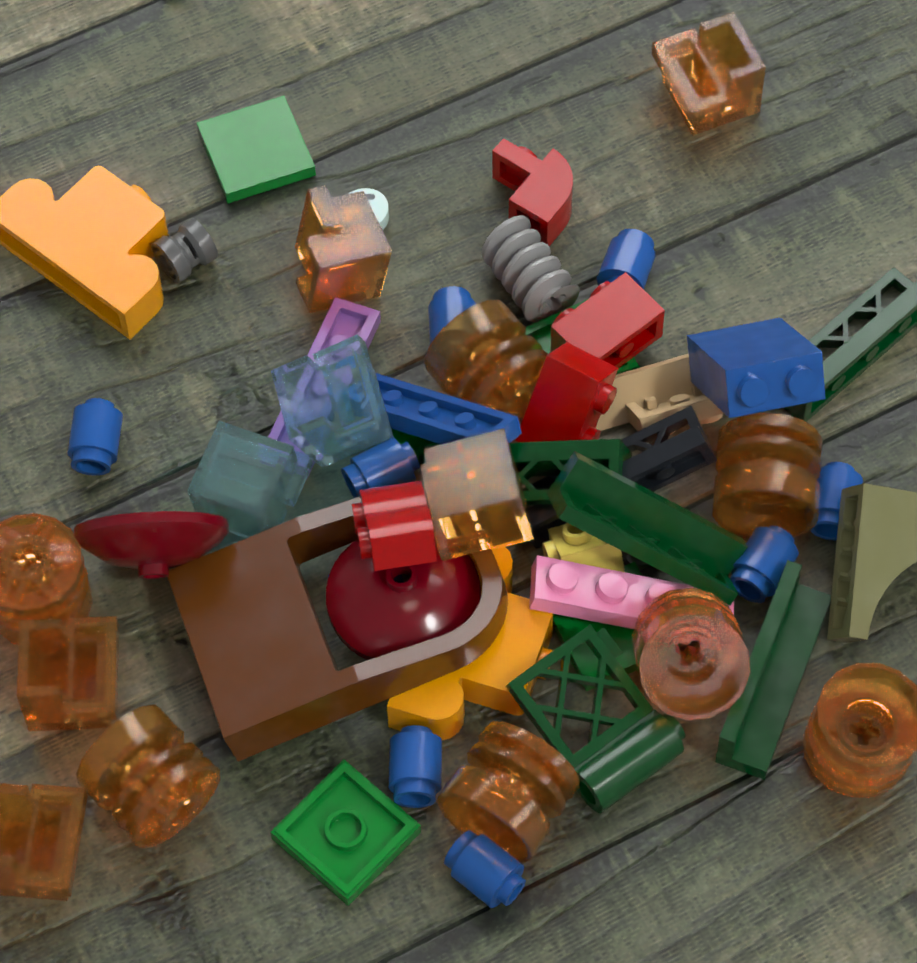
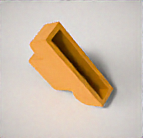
M95 166L57 201L54 200L52 188L46 182L32 178L20 180L0 197V245L129 340L160 311L163 306L164 296L157 264L152 260L154 254L151 245L162 236H169L164 210L154 204L142 188L134 184L129 186L104 167Z
M454 529L451 538L464 548L474 562L480 579L482 595L481 574L466 540ZM487 538L503 576L508 595L507 614L497 638L481 656L470 664L390 698L387 704L389 728L401 731L406 726L420 725L430 728L432 733L439 736L442 741L450 739L459 733L463 726L465 716L464 700L515 716L525 713L505 686L554 651L548 649L553 633V613L529 609V598L511 593L513 560L510 551L503 544ZM537 676L523 687L531 696L537 678L543 680L546 678Z

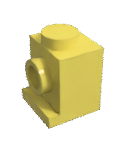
M569 523L548 529L550 541L542 543L544 557L625 572L620 549Z

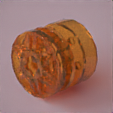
M486 300L471 306L452 319L430 344L424 360L428 373L450 396L515 415L520 419L525 415L548 353L542 349L541 344L532 336H526V327L501 300Z
M772 413L744 415L724 424L718 430L716 450L718 461L715 464L718 474L715 476L712 516L718 525L731 533L750 538L757 527H769L772 525L783 528L792 537L811 530L818 521L820 484L817 479L821 471L820 458L823 439L818 430L804 420L784 414Z
M37 513L14 515L0 522V635L13 644L29 648L54 646L72 637L86 622L93 604L91 582L85 567L81 546L74 537L72 530L54 517Z
M695 588L670 590L651 600L640 613L632 634L633 649L640 682L650 701L667 715L685 720L712 718L729 709L744 692L750 674L749 651L742 636L739 623L730 607L713 593ZM692 639H696L698 645L696 648L687 646L683 652L680 651L679 643L688 645Z
M856 663L837 671L823 686L803 734L804 757L814 776L830 790L848 797H874L891 790L906 774L908 767L917 754V685L900 670L881 663ZM858 735L862 736V741L865 745L858 744Z
M155 704L141 706L125 714L109 726L90 746L76 772L77 783L99 807L105 810H112L113 822L119 828L125 830L126 836L135 846L141 849L157 846L186 827L203 810L214 795L220 782V769L211 760L203 757V751L192 742L184 743V731L163 709Z
M492 721L485 725L479 734V742L472 745L467 752V761L470 766L462 765L454 771L437 796V803L444 816L462 834L468 830H471L477 836L485 834L519 862L526 863L533 859L550 833V822L547 818H555L563 813L566 801L571 799L579 788L580 778L573 766L561 753L543 739L510 723Z

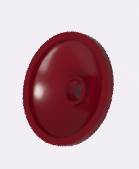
M153 511L99 517L77 524L74 527V541L83 550L109 565L138 570V578L158 579L168 577L169 568L181 566L198 559L219 545L229 533L228 520L222 516L201 512Z
M434 530L437 562L374 571L371 558L361 560L358 539L355 540L335 561L326 586L327 612L337 636L355 654L370 660L442 636L460 627L474 613L481 598L478 571L464 548L449 536ZM401 574L410 577L405 583H397L393 580L394 577Z

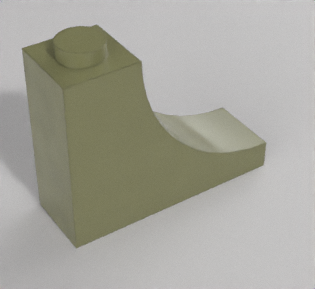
M866 483L842 489L827 640L843 643L868 640L873 614L885 590L901 572L917 562V492Z

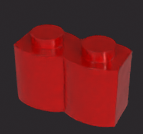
M421 481L359 490L361 503L351 504L361 560L371 558L374 571L437 562L433 524Z

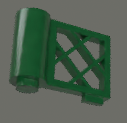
M590 624L513 679L505 687L567 769L570 779L581 798L595 812L603 813L682 754L684 751L682 740L685 738V732L673 715L668 712L662 715L652 708L616 658L623 652L605 628L596 632ZM584 642L587 643L598 658L596 677L568 673L571 652ZM562 659L560 671L548 669ZM606 670L613 680L605 679ZM537 676L559 680L556 706L536 704L523 686ZM567 682L595 686L592 713L564 709ZM603 688L622 691L635 709L622 719L600 715ZM545 715L554 716L553 726ZM562 718L590 722L588 744L575 754L571 752L560 737ZM599 724L611 726L597 737Z

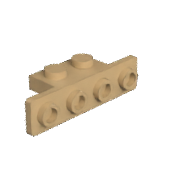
M685 354L617 374L612 386L617 388L615 399L604 415H600L596 429L602 431L630 423L637 431H640L689 406L693 407L701 424L718 421L722 418L723 412L691 382L689 354Z

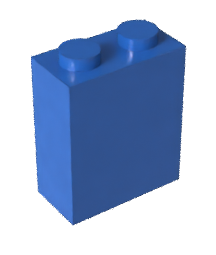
M782 318L687 335L691 382L729 418L826 399L822 351Z

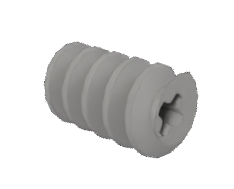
M519 215L504 221L492 231L483 245L482 257L484 262L492 267L495 277L502 281L506 292L512 295L514 303L522 308L525 318L536 323L573 306L578 298L580 289L578 285H569L571 282L569 272L563 269L560 270V260L555 256H550V247L548 244L540 242L541 236L537 230L530 229L531 223L528 217Z

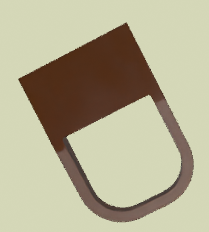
M423 485L431 519L450 525L463 536L481 574L482 595L474 613L464 624L447 634L352 665L340 671L337 668L302 576L300 565L358 539L355 533L351 504L361 503L360 497L296 517L169 570L168 579L224 740L238 762L454 672L476 660L491 646L501 631L507 614V589L477 516L466 503L442 489Z

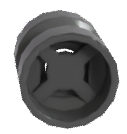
M190 218L179 225L177 233L173 236H162L151 245L152 252L159 266L175 283H180L191 275L192 268L199 264L206 266L218 257V251L211 236L200 222L194 218Z

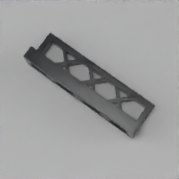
M692 406L621 440L630 452L635 450L642 451L623 461L622 476L653 492L718 461ZM689 424L690 429L668 439L670 433ZM547 476L531 485L536 490H549L558 476ZM524 487L518 491H529V489ZM540 504L532 507L529 505H516L519 513L515 514L520 529L536 549L542 547V543L550 541L548 529L567 523L558 518L552 504Z

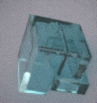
M358 334L314 353V361L305 355L271 370L289 440L322 468L393 437L366 342Z
M218 421L187 493L195 512L222 516L228 520L229 532L248 538L282 524L287 513L285 504L295 507L312 468L313 461L310 455L295 451L292 445Z

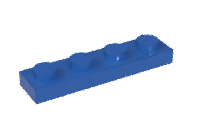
M375 372L340 396L344 413L488 460L500 453L505 446L522 434L518 416Z

